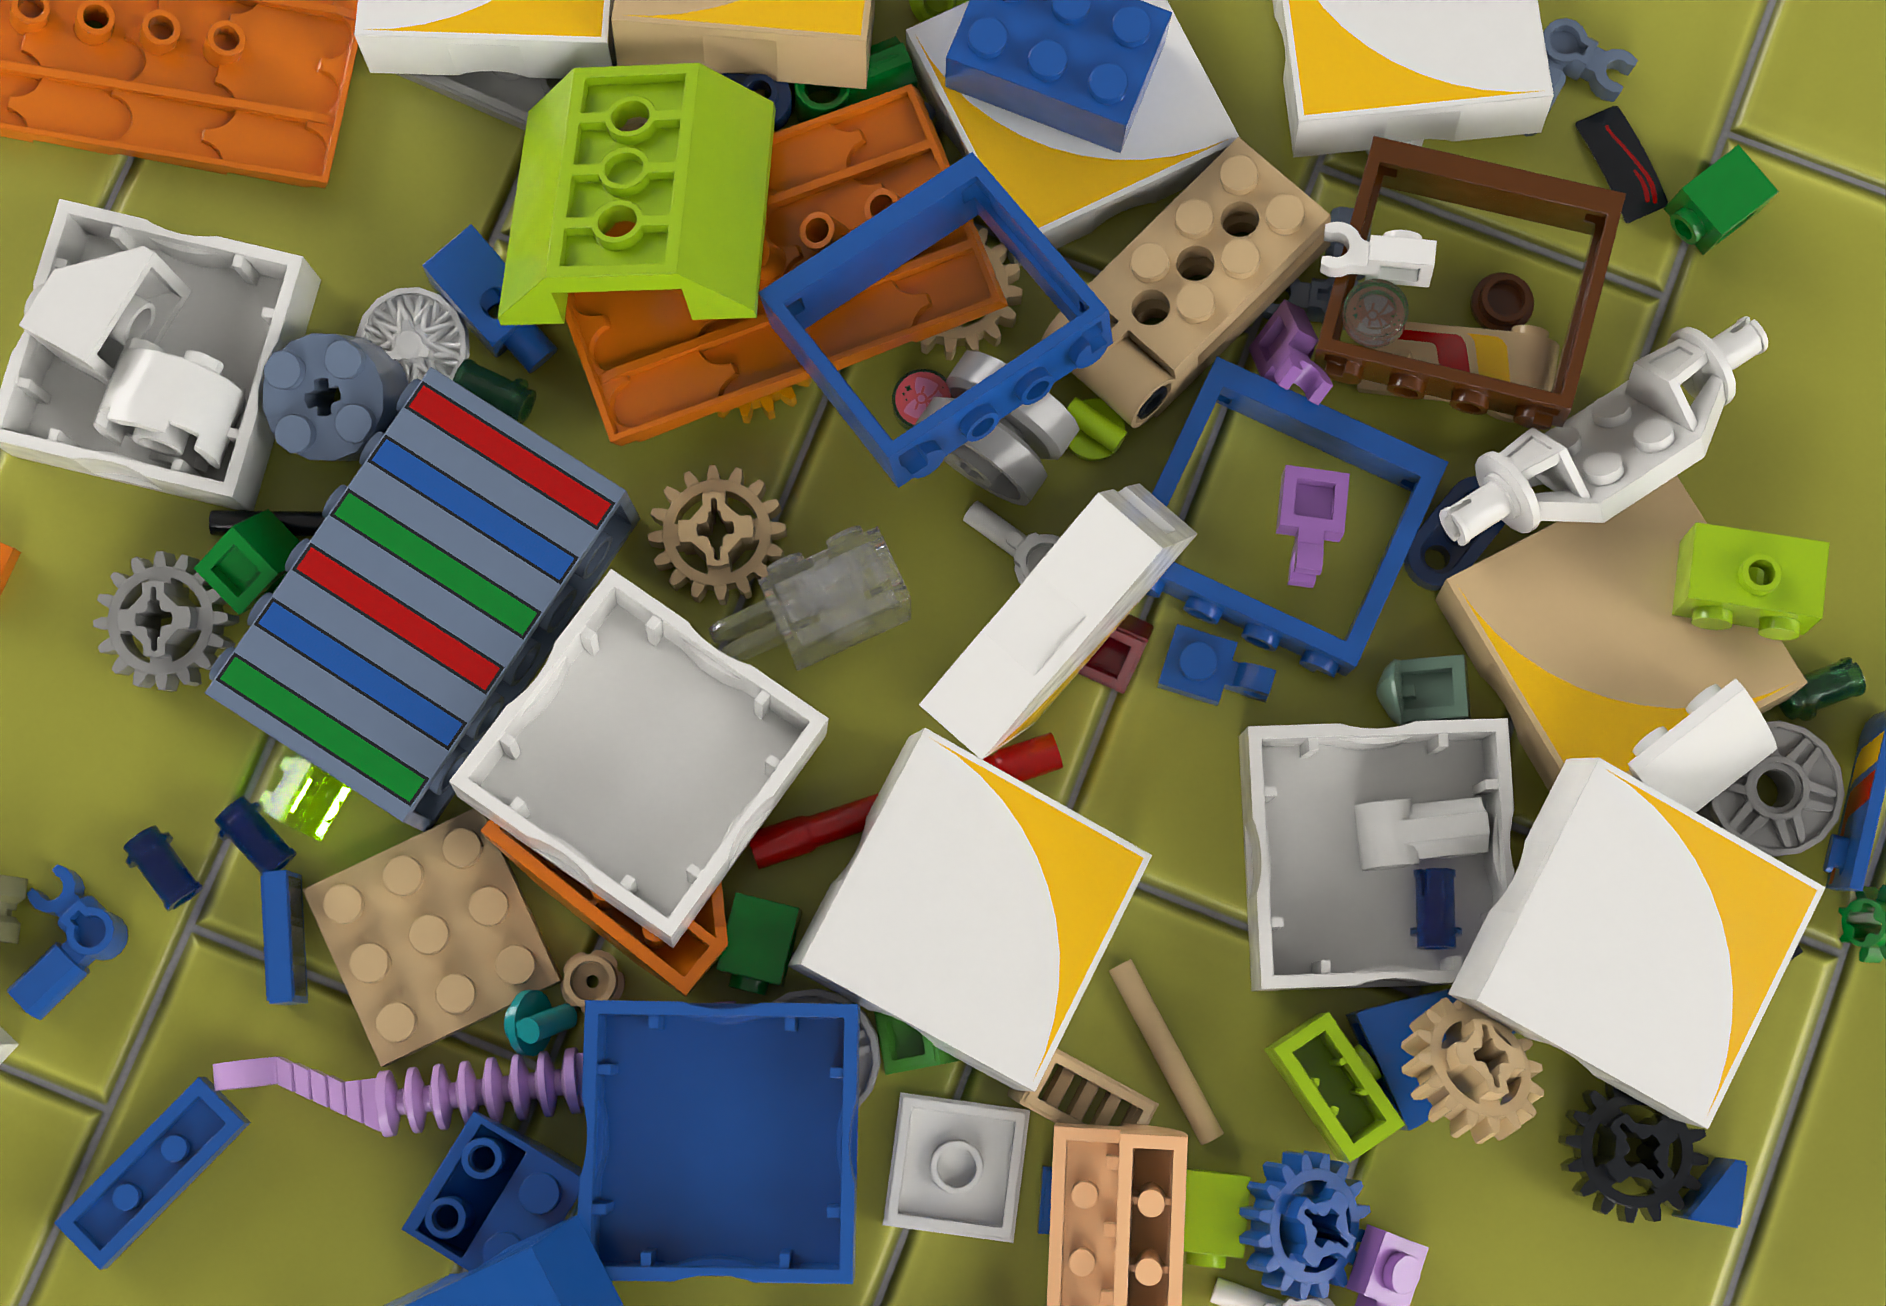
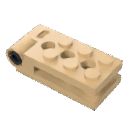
M1237 137L1088 284L1089 288L1109 310L1113 344L1107 347L1105 353L1094 364L1082 369L1076 368L1071 372L1131 427L1137 428L1153 416L1157 418L1217 356L1219 357L1331 245V242L1324 241L1325 224L1331 223V215L1240 137ZM1239 232L1250 233L1249 235L1244 237L1232 236L1233 234ZM1195 275L1207 276L1205 279L1200 281L1187 280L1188 278ZM1062 312L1050 323L1042 340L1069 323V320ZM1150 318L1164 319L1156 325L1142 324Z

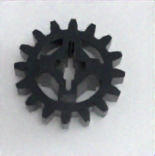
M1606 1082L1605 1092L1607 1097L1605 1098L1595 1090L1583 1092L1584 1102L1589 1109L1586 1112L1568 1110L1565 1116L1571 1123L1577 1126L1575 1135H1560L1558 1142L1564 1146L1572 1147L1574 1157L1568 1158L1560 1164L1563 1171L1579 1172L1582 1177L1572 1189L1575 1195L1585 1197L1596 1193L1593 1211L1607 1215L1616 1205L1618 1220L1628 1223H1634L1638 1208L1645 1220L1652 1222L1661 1221V1203L1672 1210L1681 1211L1685 1205L1678 1191L1681 1188L1699 1191L1702 1186L1690 1174L1692 1165L1701 1166L1708 1164L1709 1157L1693 1151V1143L1707 1136L1705 1129L1688 1128L1686 1123L1667 1117ZM1627 1105H1637L1650 1110L1654 1115L1650 1118L1645 1117L1639 1123H1635L1628 1113H1622L1619 1108ZM1597 1131L1599 1134L1597 1156L1593 1158V1138ZM1627 1137L1637 1138L1642 1142L1635 1150L1640 1158L1639 1162L1625 1161L1624 1156L1630 1151L1629 1144L1625 1140ZM1672 1143V1144H1673V1158H1672L1671 1167L1669 1168V1166H1668L1669 1146H1670V1144ZM1630 1176L1638 1186H1643L1647 1192L1626 1195L1611 1186L1615 1183H1622Z

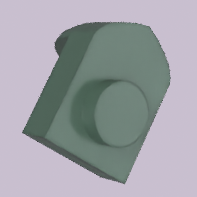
M1464 654L1407 660L1394 659L1385 667L1377 684L1376 694L1383 709L1396 725L1401 726L1414 721L1471 719L1468 667Z

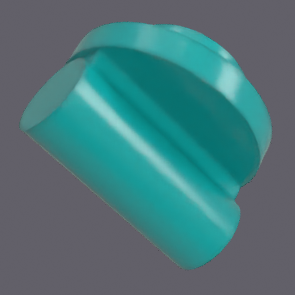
M523 990L516 995L506 1011L504 1017L505 1034L516 1053L523 1056H536L547 1047L551 1036L571 1029L576 1025L577 1012L573 1006L566 1003L552 1008L548 997L539 990Z

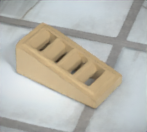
M1056 1049L1035 1092L1009 1088L1007 1096L1055 1123L1085 1124L1082 1120L1099 1087L1107 1091L1089 1125L1108 1126L1122 1099L1131 1104L1119 1126H1122V1123L1149 1125L1159 1105L1155 1101L1059 1049ZM1056 1063L1059 1064L1042 1099L1038 1098ZM1075 1074L1083 1077L1066 1111L1063 1112L1058 1107Z

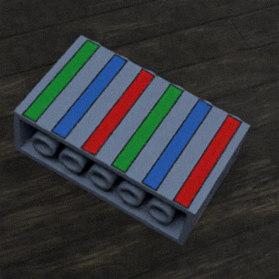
M432 367L429 368L422 380L414 379L404 389L396 406V410L399 412L385 433L377 432L368 441L360 456L361 468L348 487L341 485L331 494L322 512L325 520L311 540L308 538L303 539L292 550L285 564V571L288 573L273 594L268 592L256 602L247 619V624L250 628L236 648H227L217 658L209 674V679L212 682L204 692L400 821L423 832L433 828L456 794L449 782L504 708L526 690L552 651L556 640L575 617L641 519L625 489Z

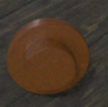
M1498 272L1486 276L1478 283L1472 293L1470 307L1475 321L1483 329L1511 331L1513 326L1525 325L1528 322L1534 309V297L1530 287L1523 279L1511 273Z

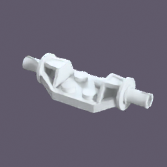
M1744 316L1712 339L1698 329L1691 327L1681 328L1671 335L1668 345L1634 362L1628 381L1567 419L1563 427L1556 426L1545 434L1533 427L1500 453L1491 451L1478 457L1475 471L1480 487L1455 504L1445 507L1440 511L1439 518L1445 532L1454 542L1457 540L1458 545L1464 546L1472 538L1500 520L1511 529L1520 533L1531 532L1538 527L1540 521L1604 523L1705 457L1723 407L1732 401L1736 393V381L1732 370L1754 356L1762 354L1768 348L1769 341L1763 327L1755 319L1750 321L1749 316ZM1681 384L1695 398L1691 406L1680 387ZM1544 484L1554 492L1534 493L1531 487Z

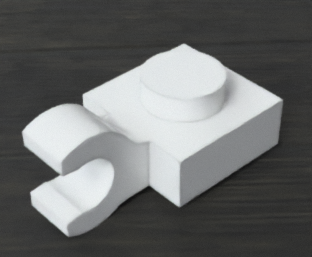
M1331 222L1325 224L1324 241L1340 242L1348 251L1341 257L1322 256L1320 268L1322 274L1330 277L1358 274L1365 275L1364 282L1429 288L1435 265L1437 240L1422 239L1420 234L1409 230H1391L1385 232L1383 236L1371 235L1369 242L1362 239L1358 231L1347 223Z

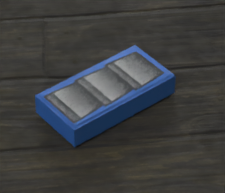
M288 870L263 872L260 880L266 1000L269 1001V1004L285 1006L308 1004L302 875Z

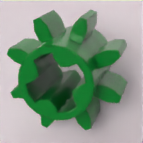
M1885 884L1879 890L1876 887L1864 886L1863 891H1855L1856 900L1852 901L1847 907H1839L1838 912L1842 915V929L1844 932L1839 939L1843 943H1852L1861 947L1859 951V961L1880 963L1883 958L1886 959Z

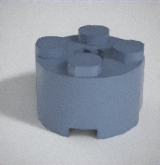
M311 333L289 342L282 350L274 352L264 366L263 410L276 442L289 453H296L309 460L359 461L368 441L377 432L385 433L399 413L396 410L397 402L409 384L403 366L397 359H392L382 347L362 337ZM338 388L341 393V401L334 402V395Z

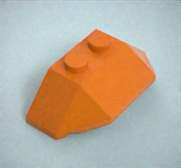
M489 820L480 830L489 841L538 886L635 964L684 997L689 995L728 947L722 881L677 944L672 948L493 821Z

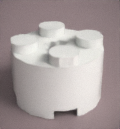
M132 337L127 339L124 349L118 357L93 425L98 433L118 446H121L124 435H126L140 446L151 450L148 459L172 466L173 459L178 458L187 462L196 471L204 473L207 472L209 464L217 469L221 467L230 442L227 434L230 427L235 428L245 401L246 389L239 383L221 376L224 364L205 353L188 350L184 358L165 353L161 347L152 342Z

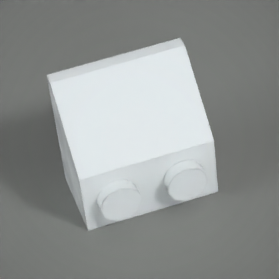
M141 246L53 270L46 283L37 286L29 295L24 307L25 316L19 326L63 362L108 386L118 357L123 351L127 339L132 337L141 338L158 345L192 291L156 252Z

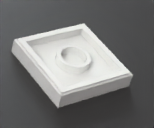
M901 1092L883 1225L1013 1243L1030 1110Z

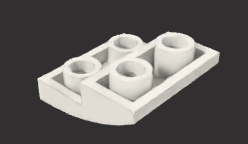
M1736 678L1723 689L1714 684L1703 690L1686 707L1689 715L1671 730L1667 731L1662 726L1646 735L1634 747L1632 752L1636 757L1628 763L1633 777L1696 813L1777 749L1773 734L1758 707Z

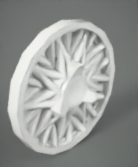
M420 287L397 288L377 298L363 314L355 336L373 341V344L382 347L392 359H397L403 366L408 383L417 378L422 380L430 367L457 383L463 376L470 356L469 331L462 317L442 295Z

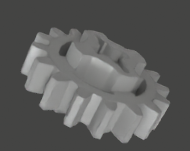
M156 551L153 564L148 559L137 556L131 559V567L134 573L132 576L118 572L112 573L110 577L118 590L115 595H98L97 601L108 607L109 612L108 617H100L93 620V627L108 630L110 638L104 640L98 646L100 653L119 655L111 669L115 674L129 676L134 673L133 685L151 689L156 683L158 690L174 692L177 691L179 679L184 685L198 686L202 684L199 668L211 670L217 660V657L214 655L217 649H227L235 646L236 643L223 634L225 627L239 623V616L224 613L223 605L227 604V602L194 569L200 562L199 559L182 554L176 561L174 554ZM189 588L197 596L201 607H197L189 600ZM172 616L171 625L161 627V620ZM132 636H135L143 644V654L137 648Z

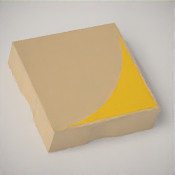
M614 0L611 23L617 66L701 63L720 74H765L777 82L866 89L874 27L875 0Z
M1678 476L1673 477L1604 523L1557 521L1446 579L1435 599L1480 677L1491 686L1504 703L1513 721L1520 744L1549 792L1566 759L1599 757L1633 777L1628 763L1636 757L1632 752L1634 747L1653 730L1664 726L1669 731L1689 715L1686 711L1688 704L1703 690L1714 684L1723 689L1736 678L1746 689L1762 714L1788 700L1808 683L1783 642L1760 636L1758 628L1732 625L1731 628L1725 630H1709L1694 626L1691 623L1692 618L1672 615L1680 541L1696 522L1707 524Z

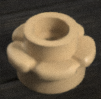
M594 950L591 954L579 952L573 955L563 968L564 980L560 984L561 993L565 1001L571 1006L581 1007L582 1012L585 1013V1000H618L625 988V978L623 973L617 969V960L611 954L602 950ZM595 975L598 978L599 983L595 988L588 987L587 979L589 976Z

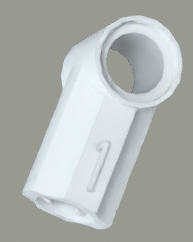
M1481 797L1412 804L1411 799H1394L1354 806L1362 871L1419 865V860L1449 859L1475 856L1489 852L1490 827L1488 813L1484 808Z

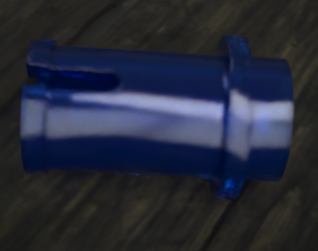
M243 796L226 807L214 820L221 829L218 837L222 841L230 839L257 868L261 876H263V872L282 870L294 859L297 852L286 844L260 814L263 806L259 802L251 804Z
M155 825L138 833L124 845L123 849L129 855L125 862L129 868L138 867L164 903L163 906L167 912L191 900L203 889V886L199 881L195 880L171 847L170 843L174 839L169 832L162 833Z
M1426 868V872L1425 869L1413 870L1416 887L1417 927L1410 928V936L1417 937V949H1456V937L1462 936V928L1455 925L1454 878L1456 877V870L1450 868Z

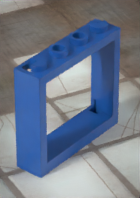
M973 152L758 292L771 327L898 488L913 478H922L931 474L940 466L945 456L968 441L974 442L986 437L994 430L1000 419L1022 404L1030 405L1039 401L1050 391L1056 381L1076 368L1082 369L1094 364L1105 353L1107 347L1113 344L1110 316L1107 307ZM979 215L1069 320V323L892 440L805 329Z
M1217 356L1152 492V495L1166 507L1173 496L1216 403L1411 491V494L1344 640L1176 562L1171 564L1146 595L1159 598L1162 592L1186 602L1183 607L1184 611L1199 620L1215 625L1218 624L1220 619L1242 628L1241 637L1257 647L1268 651H1276L1277 647L1281 646L1300 655L1299 663L1313 673L1318 670L1333 678L1336 673L1346 677L1356 668L1449 462L1321 403L1316 405L1299 393L1290 389L1287 390L1275 382Z

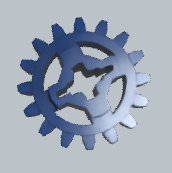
M1304 1150V1153L1285 1151L1282 1153V1164L1266 1161L1262 1165L1267 1179L1265 1183L1249 1182L1247 1188L1256 1199L1253 1207L1245 1206L1240 1208L1239 1215L1251 1220V1229L1239 1236V1243L1254 1246L1255 1251L1251 1254L1246 1264L1249 1269L1264 1272L1261 1281L1263 1286L1281 1290L1282 1295L1306 1300L1308 1295L1324 1299L1329 1295V1284L1345 1287L1348 1283L1344 1268L1347 1264L1354 1265L1357 1256L1355 1251L1356 1244L1362 1241L1365 1230L1359 1228V1219L1371 1213L1370 1206L1356 1203L1355 1198L1361 1192L1363 1184L1360 1180L1346 1178L1349 1170L1347 1163L1330 1160V1154L1306 1150Z

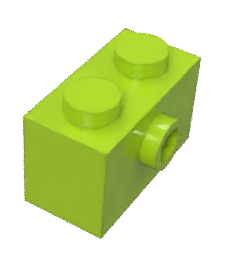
M1696 522L1679 544L1672 615L1692 618L1691 623L1703 629L1725 630L1731 628L1732 625L1758 628V634L1768 639H1797L1799 635H1804L1823 619L1830 542Z
M1330 1012L1316 1013L1264 1049L1337 1160L1351 1163L1405 1126V1123L1376 1082L1382 1077L1377 1065L1360 1044L1355 1047L1351 1045Z

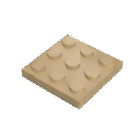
M471 809L303 889L381 1067H387L509 1008L516 995L523 990H539L543 992L561 983L563 980L506 855L480 832L490 819L475 809Z

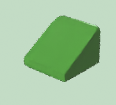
M874 1011L885 1075L961 1061L935 1047L930 1040L905 1022Z

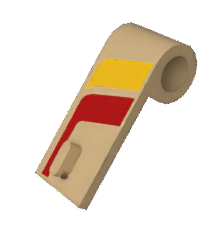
M1403 321L1401 330L1390 341L1377 345L1367 343L1364 345L1367 348L1549 392L1552 391L1560 348L1556 341L1549 338V332L1546 329L1533 325H1516L1511 328V331L1406 321ZM1362 379L1360 384H1357L1359 393L1396 396L1386 389L1387 385L1364 379ZM1425 395L1423 398L1426 400L1450 402V400ZM1491 410L1487 412L1489 416L1495 419L1515 423L1512 415Z

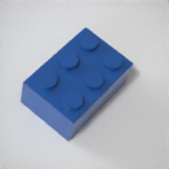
M970 0L946 56L945 87L1121 154L1165 45L1172 12L1141 0Z

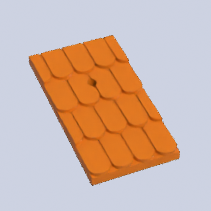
M0 0V136L32 143L33 140L108 155L121 154L225 175L233 173L308 188L314 186L325 189L330 177L358 49V43L354 36L358 0ZM98 21L104 27L99 29L92 28L85 22Z
M909 84L774 132L759 292L950 167L922 95L916 87ZM971 219L805 330L838 371L908 342H920L1008 306V303L996 279V274L977 228L974 226L973 219ZM630 221L615 223L605 235L610 237L623 236L629 233L636 224ZM682 289L568 293L565 319L607 435L613 444L624 446L634 441L642 442L715 412H727L811 378L771 327L760 296L758 299L757 318L692 320Z

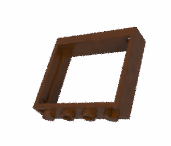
M1373 136L1350 225L1358 231L1361 238L1365 241L1368 239L1381 187L1591 235L1552 391L1549 392L1340 341L1346 321V310L1351 301L1358 274L1335 277L1316 347L1314 363L1321 367L1322 370H1325L1324 372L1330 379L1337 382L1360 384L1362 379L1387 385L1386 389L1390 393L1406 399L1418 400L1423 399L1425 395L1450 400L1449 405L1452 408L1468 414L1483 415L1488 410L1512 415L1515 423L1530 429L1534 427L1537 430H1548L1552 425L1563 427L1572 410L1626 193ZM1345 246L1343 247L1341 256L1346 254L1348 251Z

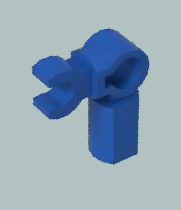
M58 864L52 871L63 883V890L59 897L50 900L46 894L34 888L27 892L30 903L36 909L59 917L57 925L66 934L67 940L63 944L60 942L53 944L7 989L9 995L22 1009L38 1020H42L90 973L88 966L95 959L102 961L113 959L122 952L128 940V929L123 919L108 912L93 896L84 897L85 886L82 878L75 871Z

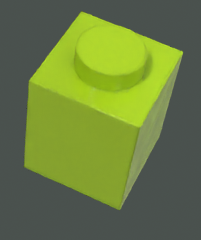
M1187 1168L1184 1252H1187L1186 1264L1225 1269L1226 1257L1244 1259L1245 1244L1239 1243V1236L1247 1230V1219L1239 1215L1241 1207L1249 1206L1250 1191L1247 1186L1251 1181L1250 1176Z

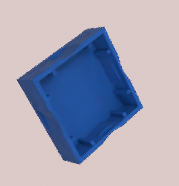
M585 1000L582 1101L587 1122V1145L585 1160L579 1178L577 1216L611 1281L674 1282L695 1276H731L754 1283L853 1284L856 1261L860 1051L859 1004L687 1003L682 1001Z

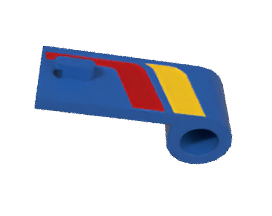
M1886 711L1873 715L1865 723L1860 734L1838 834L1830 836L1823 865V871L1829 872L1826 882L1827 889L1835 891H1863L1886 790Z

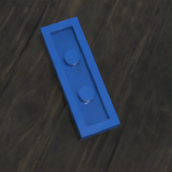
M198 1077L54 1224L99 1270L108 1268L251 1122L221 1091H215L214 1084L207 1077Z

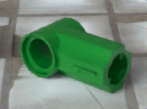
M894 36L871 46L866 89L794 83L795 112L799 123L909 84L917 88L918 80L904 43H901ZM825 90L835 94L837 98L830 103L821 104L810 100L808 96L815 91Z

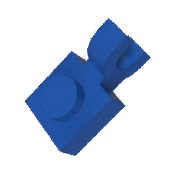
M1177 624L1157 688L1215 706L1219 704L1223 689L1266 703L1277 670L1253 663L1233 661L1238 642Z

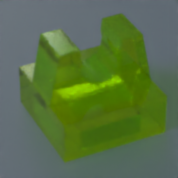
M297 755L294 758L285 756L279 766L285 774L274 793L265 790L259 800L265 807L262 812L321 842L351 788Z

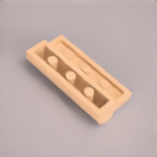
M1055 1123L1047 1306H1182L1188 1135L1186 1133L1165 1127L1122 1123V1126Z

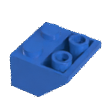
M473 1111L401 1230L466 1270L472 1271L505 1248L575 1216L578 1211V1186L582 1168L542 1143L477 1111Z

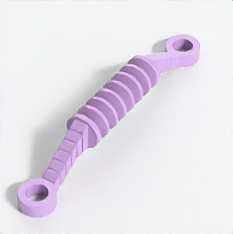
M725 1001V1002H715V1003H734V1004H736V1001ZM576 1047L565 1049L562 1067L556 1070L547 1051L539 1052L535 1072L531 1073L528 1071L523 1056L520 1054L513 1055L509 1075L503 1076L495 1057L487 1058L482 1079L476 1078L472 1065L468 1060L460 1062L456 1082L450 1081L443 1064H435L433 1066L430 1085H424L417 1067H409L406 1072L404 1088L401 1089L398 1088L394 1075L390 1070L379 1071L376 1078L346 1082L334 1075H328L317 1069H311L301 1063H294L284 1057L257 1058L213 1064L215 1091L278 1084L292 1092L295 1091V1093L309 1100L313 1099L314 1102L320 1105L330 1107V1109L342 1115H347V1117L359 1123H365L366 1126L381 1131L384 1137L397 1135L401 1115L407 1116L412 1132L417 1134L422 1133L424 1130L427 1112H433L440 1130H448L451 1124L453 1109L459 1108L465 1124L473 1111H479V1106L485 1105L491 1119L501 1123L506 1102L512 1103L517 1118L520 1121L527 1120L532 1099H538L546 1118L553 1117L557 1098L564 1095L572 1114H579L584 1111L582 1101L583 1053H579Z

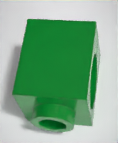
M1738 144L1682 187L1664 210L1670 216V223L1675 233L1684 242L1695 245L1702 255H1705L1759 213L1779 191Z
M266 509L232 526L194 569L240 615L253 608L264 594L268 592L273 594L288 573L285 571L286 561L300 541L269 509Z
M735 893L727 925L728 947L719 956L716 970L731 974L728 987L765 996L769 984L784 987L789 968L788 965L791 960L802 916L800 908Z

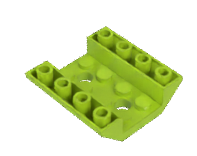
M701 63L573 68L528 111L498 311L500 324H564L568 293L682 289L692 320L757 318L776 113L774 102ZM641 117L648 119L637 130H619L631 118ZM630 221L636 224L629 233L623 236L610 237L605 235L615 223Z

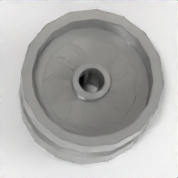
M966 350L946 380L953 398L933 397L915 425L1005 366L1006 363L979 351ZM1048 392L1042 399L1033 404H1022L1000 419L994 430L986 437L978 441L966 442L945 456L943 461L967 479L995 496L1013 504L1027 506L1048 476L1040 459L1058 460L1080 429L1070 412Z

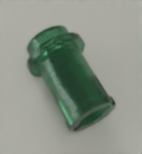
M469 358L461 363L453 378L454 382L520 424L527 420L536 401V391L528 388L527 380L519 377L513 381L477 364L476 361Z
M1851 657L1841 658L1838 662L1804 674L1803 676L1808 683L1788 700L1779 704V707L1784 715L1791 720L1797 718L1803 721L1812 720L1816 717L1817 710L1851 697L1863 695L1866 690L1863 672L1856 662L1852 663Z

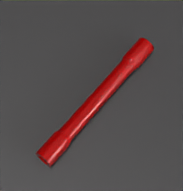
M1051 732L1001 748L983 759L1021 782L1063 769L1062 759ZM879 793L810 816H797L759 829L749 842L758 869L760 870L811 853L819 846L863 832L866 817Z

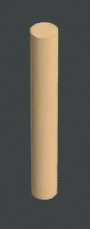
M1132 959L1109 970L1112 979L1200 1144L1204 1145L1223 1135L1224 1132Z

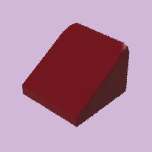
M1128 614L1078 674L1124 694L1153 631V625Z

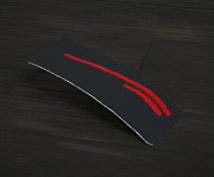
M1612 106L1576 122L1575 127L1593 154L1610 189L1626 193L1621 212L1626 223H1631L1667 206L1668 200L1657 174L1638 137L1618 106Z

